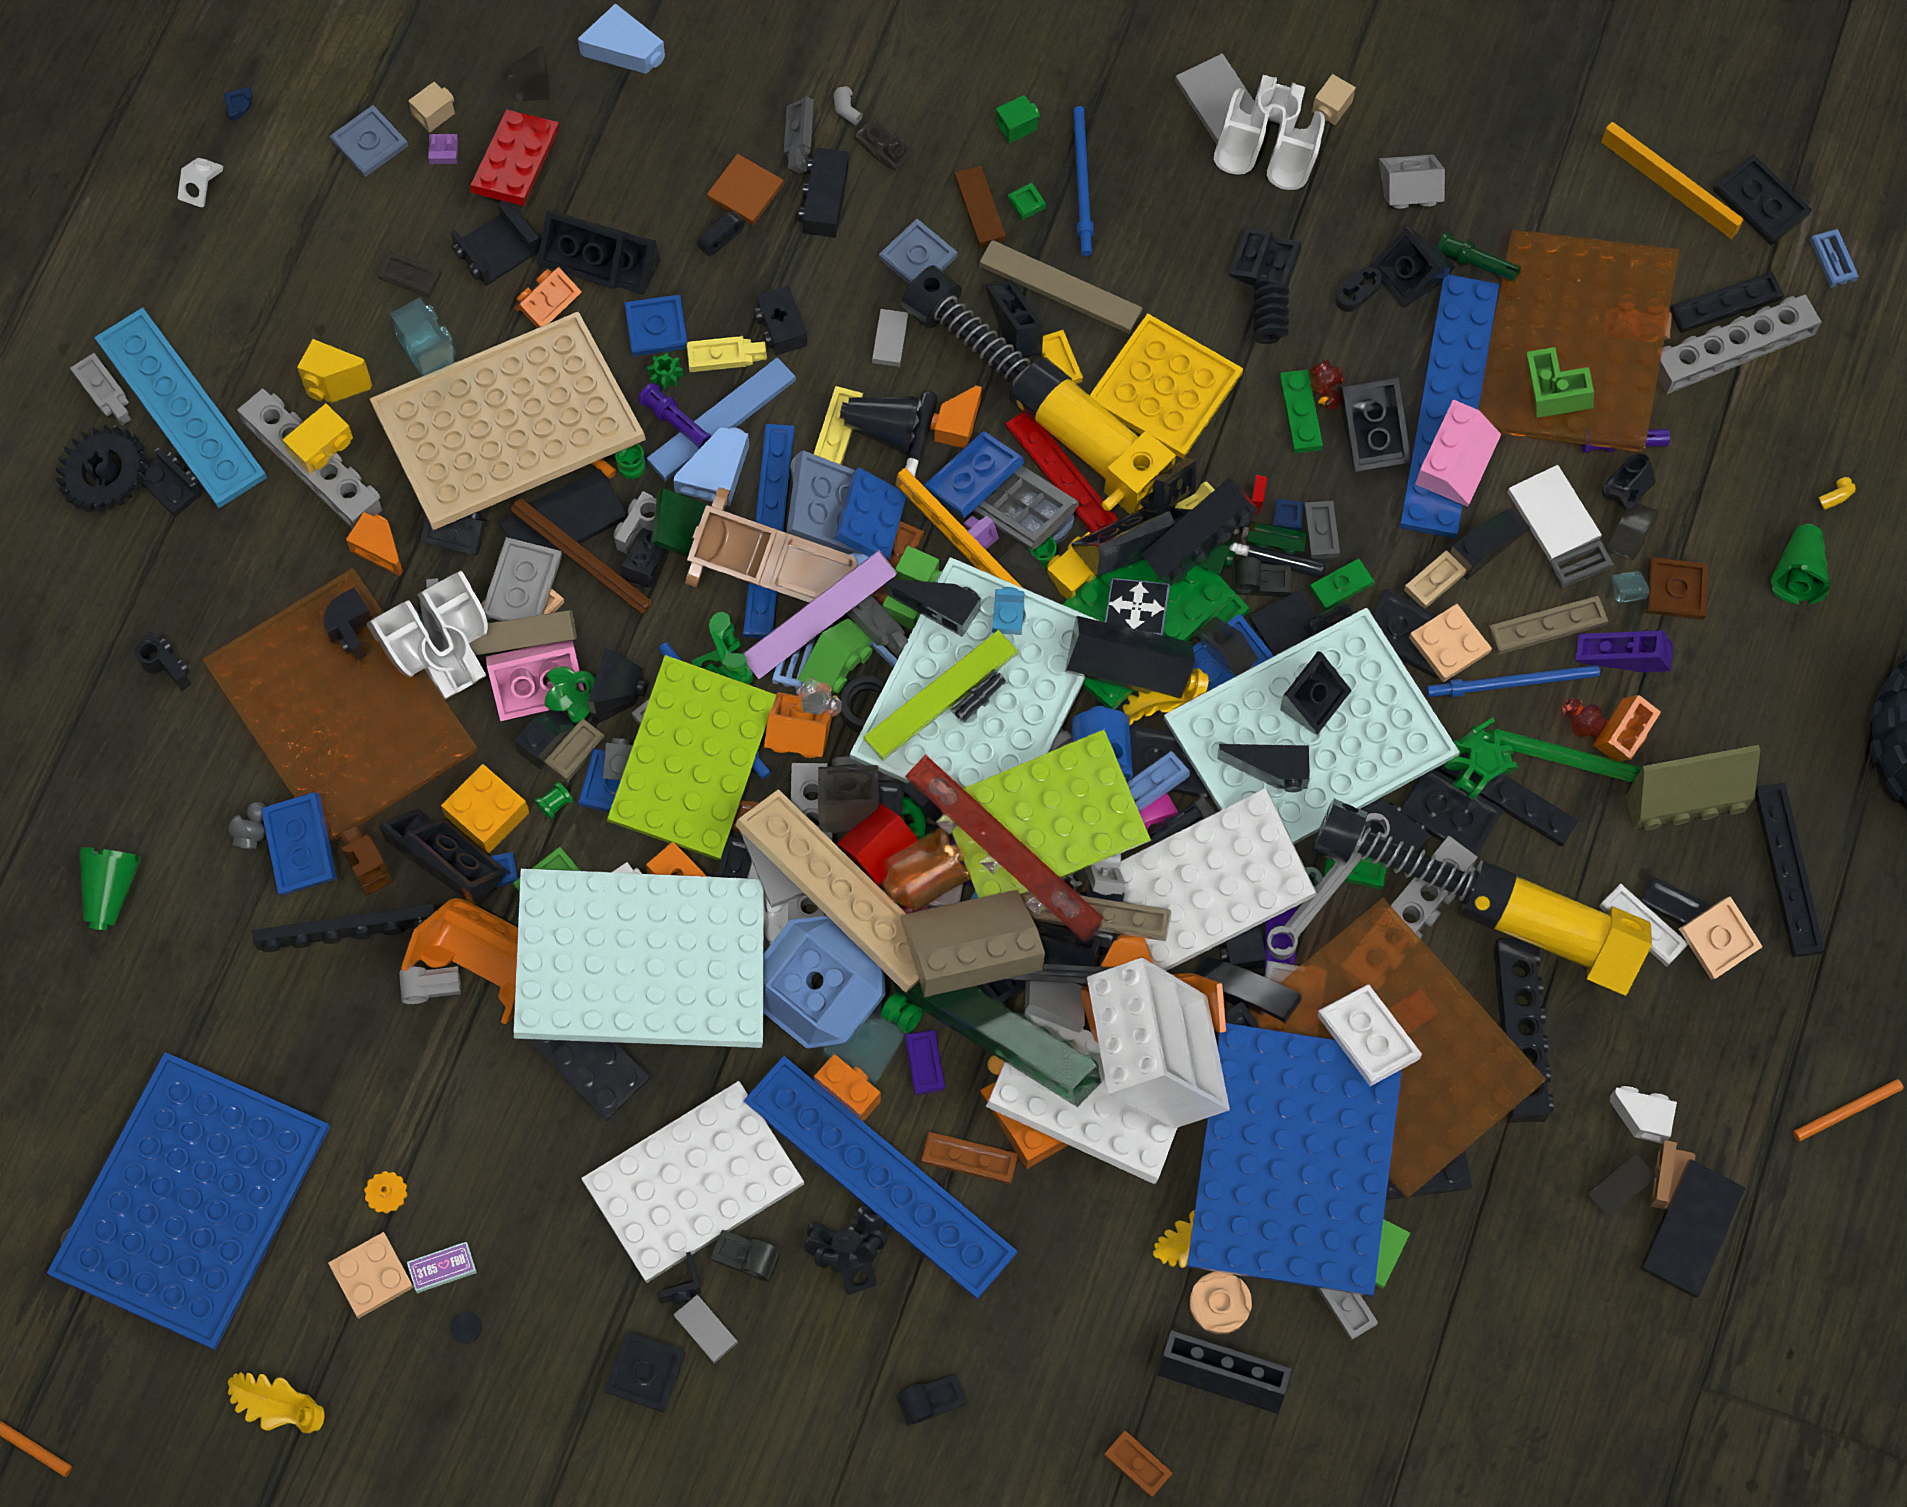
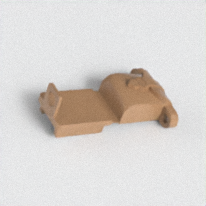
M718 487L712 506L706 505L699 527L696 526L692 538H694L687 558V561L691 562L685 584L697 588L705 567L757 586L760 585L810 603L856 568L857 559L852 555L725 512L730 490Z

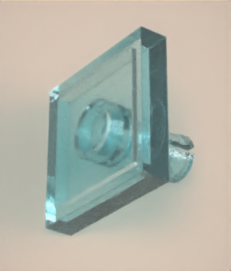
M882 1017L880 1019L867 1018L863 1024L857 1026L858 1031L855 1030V1035L849 1043L826 1046L823 1050V1055L830 1059L835 1054L852 1069L857 1066L868 1076L867 1081L875 1085L906 1035L896 1025L887 1022Z

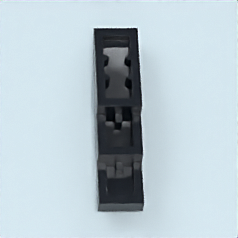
M1206 957L1195 972L1197 975L1222 983L1225 1001L1234 1006L1243 1002L1246 1008L1262 1016L1266 1013L1284 1023L1287 1022L1302 1000L1300 993L1273 980L1213 958Z

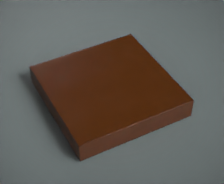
M1651 557L1648 568L1646 614L1704 620L1707 603L1708 563Z

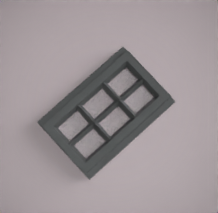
M1021 466L980 503L973 512L982 518L988 516L994 521L997 528L1033 550L1041 545L1076 510L1075 508L1079 503L1076 499L1040 476Z

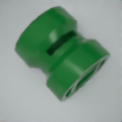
M638 443L615 453L617 469L622 477L636 479L644 473L646 467L644 452Z
M1049 536L1037 548L1033 550L1028 548L1027 562L1033 570L1038 572L1047 571L1048 563L1056 556L1057 545L1055 540Z
M899 992L894 993L887 1000L881 1011V1017L889 1023H896L897 1028L905 1034L910 1033L916 1027L923 1014L921 1007L916 1004H909L906 997Z

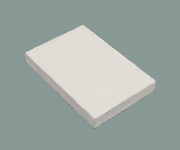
M1558 465L1510 487L1507 491L1523 519L1530 526L1531 532L1549 561L1600 539L1602 535Z
M1369 984L1318 1011L1317 1016L1369 1086L1376 1084L1421 1058L1422 1053Z

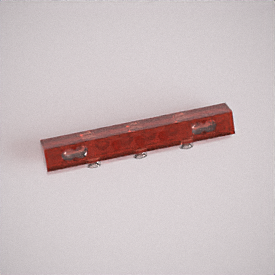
M926 754L906 774L907 780L944 813L936 822L940 827L950 834L958 826L988 854L981 864L991 874L994 875L1003 867L1032 894L1025 905L1037 916L1047 908L1084 943L1104 924L1105 919Z

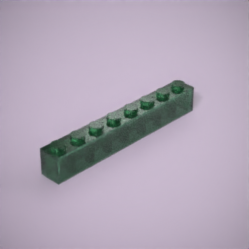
M893 981L896 992L906 997L907 1001L918 1005L929 1015L1077 1108L1102 1083L1099 1065L1091 1056H1083L1075 1051L1068 1042L1057 1040L1044 1027H1036L1021 1013H1014L1007 1009L1000 1000L996 998L991 999L983 994L977 986L924 997L920 982L905 993Z

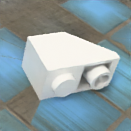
M1622 1086L1614 1090L1610 1096V1102L1634 1137L1661 1144L1664 1140H1668L1671 1137L1677 1102L1670 1101L1667 1096L1653 1093L1650 1096L1641 1094L1638 1089L1629 1086Z

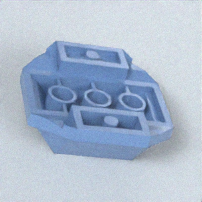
M828 916L790 920L763 954V1013L808 1049L849 1043L885 996L884 971ZM817 973L823 976V985L819 989H815L812 985V978Z

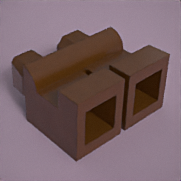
M357 826L340 834L346 844L341 849L366 896L393 883L387 867L369 834L362 837Z

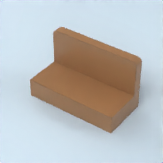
M1664 1140L1658 1147L1650 1203L1652 1207L1667 1209L1687 1161L1690 1159L1695 1161V1154L1677 1150L1676 1142Z

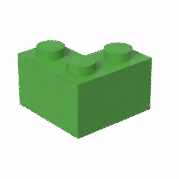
M1555 347L1527 352V372L1536 418L1594 408V389L1589 367L1560 372Z
M907 546L895 569L897 572L895 579L938 582L942 571H939V559L910 546ZM887 596L882 605V608L898 624L912 630L921 615Z
M847 618L822 632L797 679L825 699L834 693L839 694L848 682L846 679L848 672L852 671L860 662L865 663L870 658L873 652L871 648L873 641L856 623Z

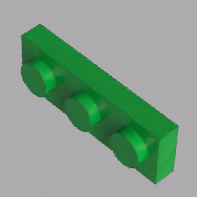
M1308 370L1280 373L1279 380L1293 453L1321 451L1323 444Z

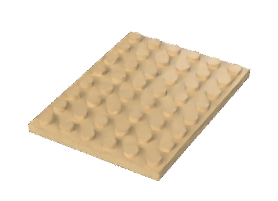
M579 312L370 398L373 409L433 530L646 440L642 428Z

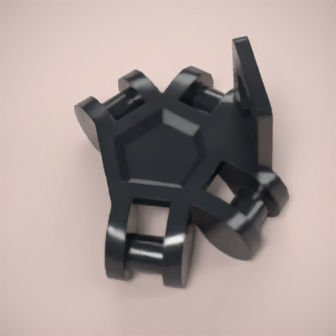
M865 1205L856 1211L852 1225L848 1229L839 1232H833L818 1222L810 1223L807 1227L808 1238L805 1240L804 1248L810 1255L815 1256L816 1266L826 1268L830 1265L832 1271L841 1273L846 1292L850 1295L876 1286L872 1262L877 1257V1250L882 1249L887 1242L886 1236L882 1233L885 1221L881 1216L873 1215V1210ZM860 1270L861 1273L867 1275V1278L861 1283L854 1284L851 1282L855 1271Z

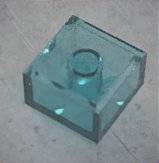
M419 297L390 313L397 339L421 376L454 363L453 355L456 352L451 344L452 337L445 326L439 327L436 322L438 317L430 304L425 306Z

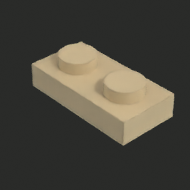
M1446 550L1405 585L1404 591L1421 607L1426 609L1466 573V569Z

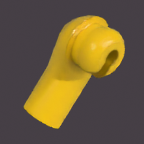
M1843 477L1836 482L1838 489L1818 497L1823 510L1844 502L1855 492V484H1852L1849 477Z

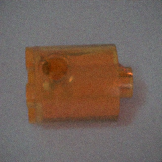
M942 827L937 828L883 860L887 878L882 884L886 893L894 903L904 905L912 912H916L971 879L966 867L960 863L964 859L961 850L955 843L950 846L949 838Z

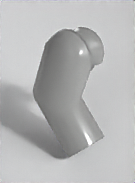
M847 86L837 88L833 95L836 113L852 124L857 125L863 114L851 107L850 96L853 95L852 90Z

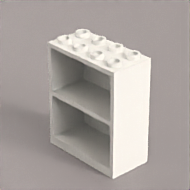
M1139 958L1087 977L1109 1095L1173 1128H1178L1230 1110L1208 997L1144 958Z

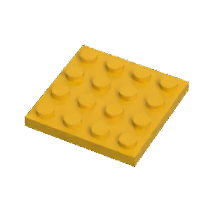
M1147 313L1089 396L1124 425L1139 434L1147 430L1175 455L1184 459L1243 374V368Z

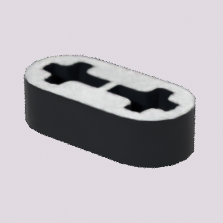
M736 211L727 213L702 234L697 242V246L707 256L715 254L741 232L745 225V220Z
M1373 267L1360 269L1338 288L1335 298L1337 307L1345 312H1352L1360 307L1379 290L1382 280L1380 272ZM1364 278L1366 280H1369L1371 278L1374 280L1373 284L1368 282L1362 287ZM1355 292L1353 301L1351 299L1346 301L1343 299L1344 294L1350 296Z

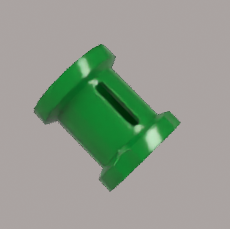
M558 781L553 784L554 787L544 796L534 799L537 807L549 820H552L554 813L566 803L571 804L574 802L566 788Z

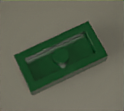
M1251 521L1247 541L1263 548L1269 546L1278 547L1287 553L1304 552L1307 532Z

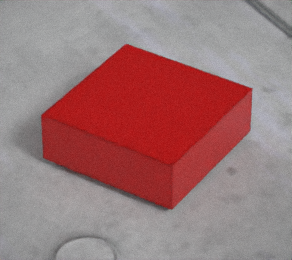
M1256 475L1251 499L1259 509L1256 514H1259L1262 510L1267 484L1266 476Z

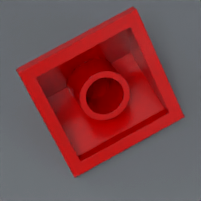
M881 803L837 843L878 886L922 845L902 818Z

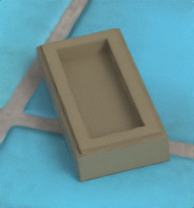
M583 719L578 722L544 761L545 765L568 782L592 755L593 749H597L606 739L605 735Z

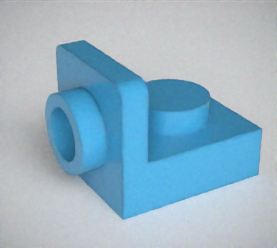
M1014 587L995 589L992 633L1000 630L1002 634L1021 635L1024 591H1019Z

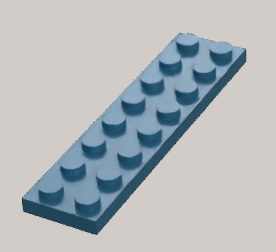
M144 308L139 309L94 337L218 509L267 478L263 469Z

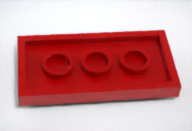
M506 109L471 183V193L525 206L558 134L559 122Z

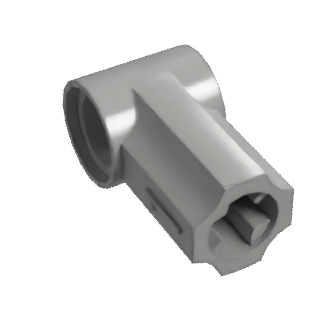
M411 967L407 971H399L401 1002L405 1004H419L428 1001L431 997L461 994V980L458 967L426 970L422 967Z

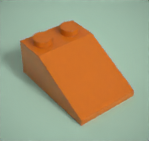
M996 1082L980 1090L986 1103H988ZM991 1109L1026 1169L1068 1146V1144Z

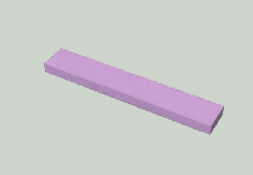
M878 550L744 652L747 665L760 679L893 578L897 572L880 550Z

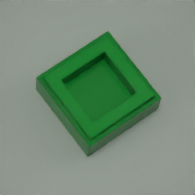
M1032 183L1008 194V201L1021 220L1046 208L1045 201Z

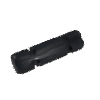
M1348 603L1339 604L1337 608L1333 607L1319 614L1318 617L1314 616L1308 619L1307 623L1304 624V629L1307 630L1309 635L1314 636L1320 633V631L1350 617L1353 614V609L1349 607Z

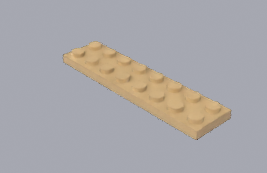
M779 789L737 820L735 826L905 993L920 982L900 919L901 915L906 913Z

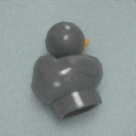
M254 802L248 806L247 816L250 820L242 819L240 815H236L231 819L228 832L233 837L232 846L256 849L257 842L264 838L266 831L265 826L261 823L263 821L261 808L266 806L263 803Z

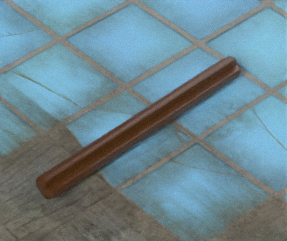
M518 499L511 507V512L640 614H644L649 610L652 605V601L523 499Z

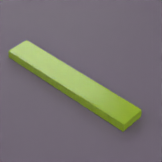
M997 630L864 735L863 740L884 761L969 693L968 690L973 685L977 686L992 669L998 670L1018 654V650L1000 630Z

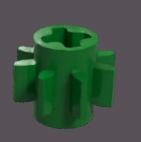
M668 353L658 358L654 356V366L647 367L648 375L652 376L651 383L662 386L663 390L672 385L677 387V377H683V369L679 367V358L672 359L668 356Z

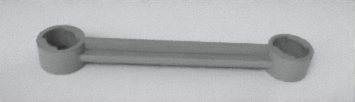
M1378 813L1368 814L1365 824L1369 821L1381 823L1384 827V834L1382 833L1381 837L1387 839L1390 830L1388 820ZM1356 852L1351 855L1346 865L1336 862L1315 887L1318 895L1303 902L1284 926L1275 927L1270 931L1266 946L1272 957L1284 960L1290 958L1295 953L1298 943L1297 938L1361 861L1360 853ZM1276 934H1287L1292 939L1293 946L1292 948L1289 946L1287 949H1274L1271 945V940Z

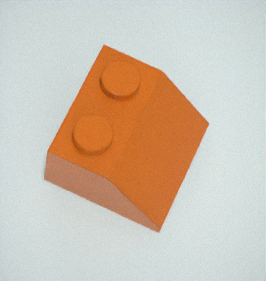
M778 692L773 707L768 714L764 747L771 748L778 753H800L806 758L822 757L827 746L835 703L832 702L826 705V700Z

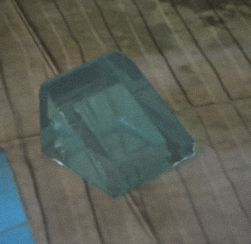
M1640 571L1611 576L1618 603L1647 598L1650 592L1649 587Z

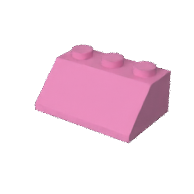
M1453 400L1424 460L1415 484L1468 507L1501 437V433L1479 410Z
M573 640L536 645L486 657L487 669L500 721L550 710L544 705L546 694L554 685L548 679L547 673L559 666H566L575 672L580 671ZM578 682V687L581 690H584L583 682Z

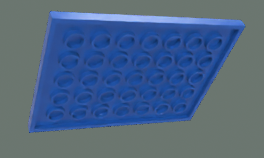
M1226 1023V1032H1219L1217 1047L1230 1110L1207 1118L1187 1267L1372 1297L1375 1290L1402 1069L1369 1086L1336 1040Z
M165 1052L46 1274L216 1351L330 1129V1125Z

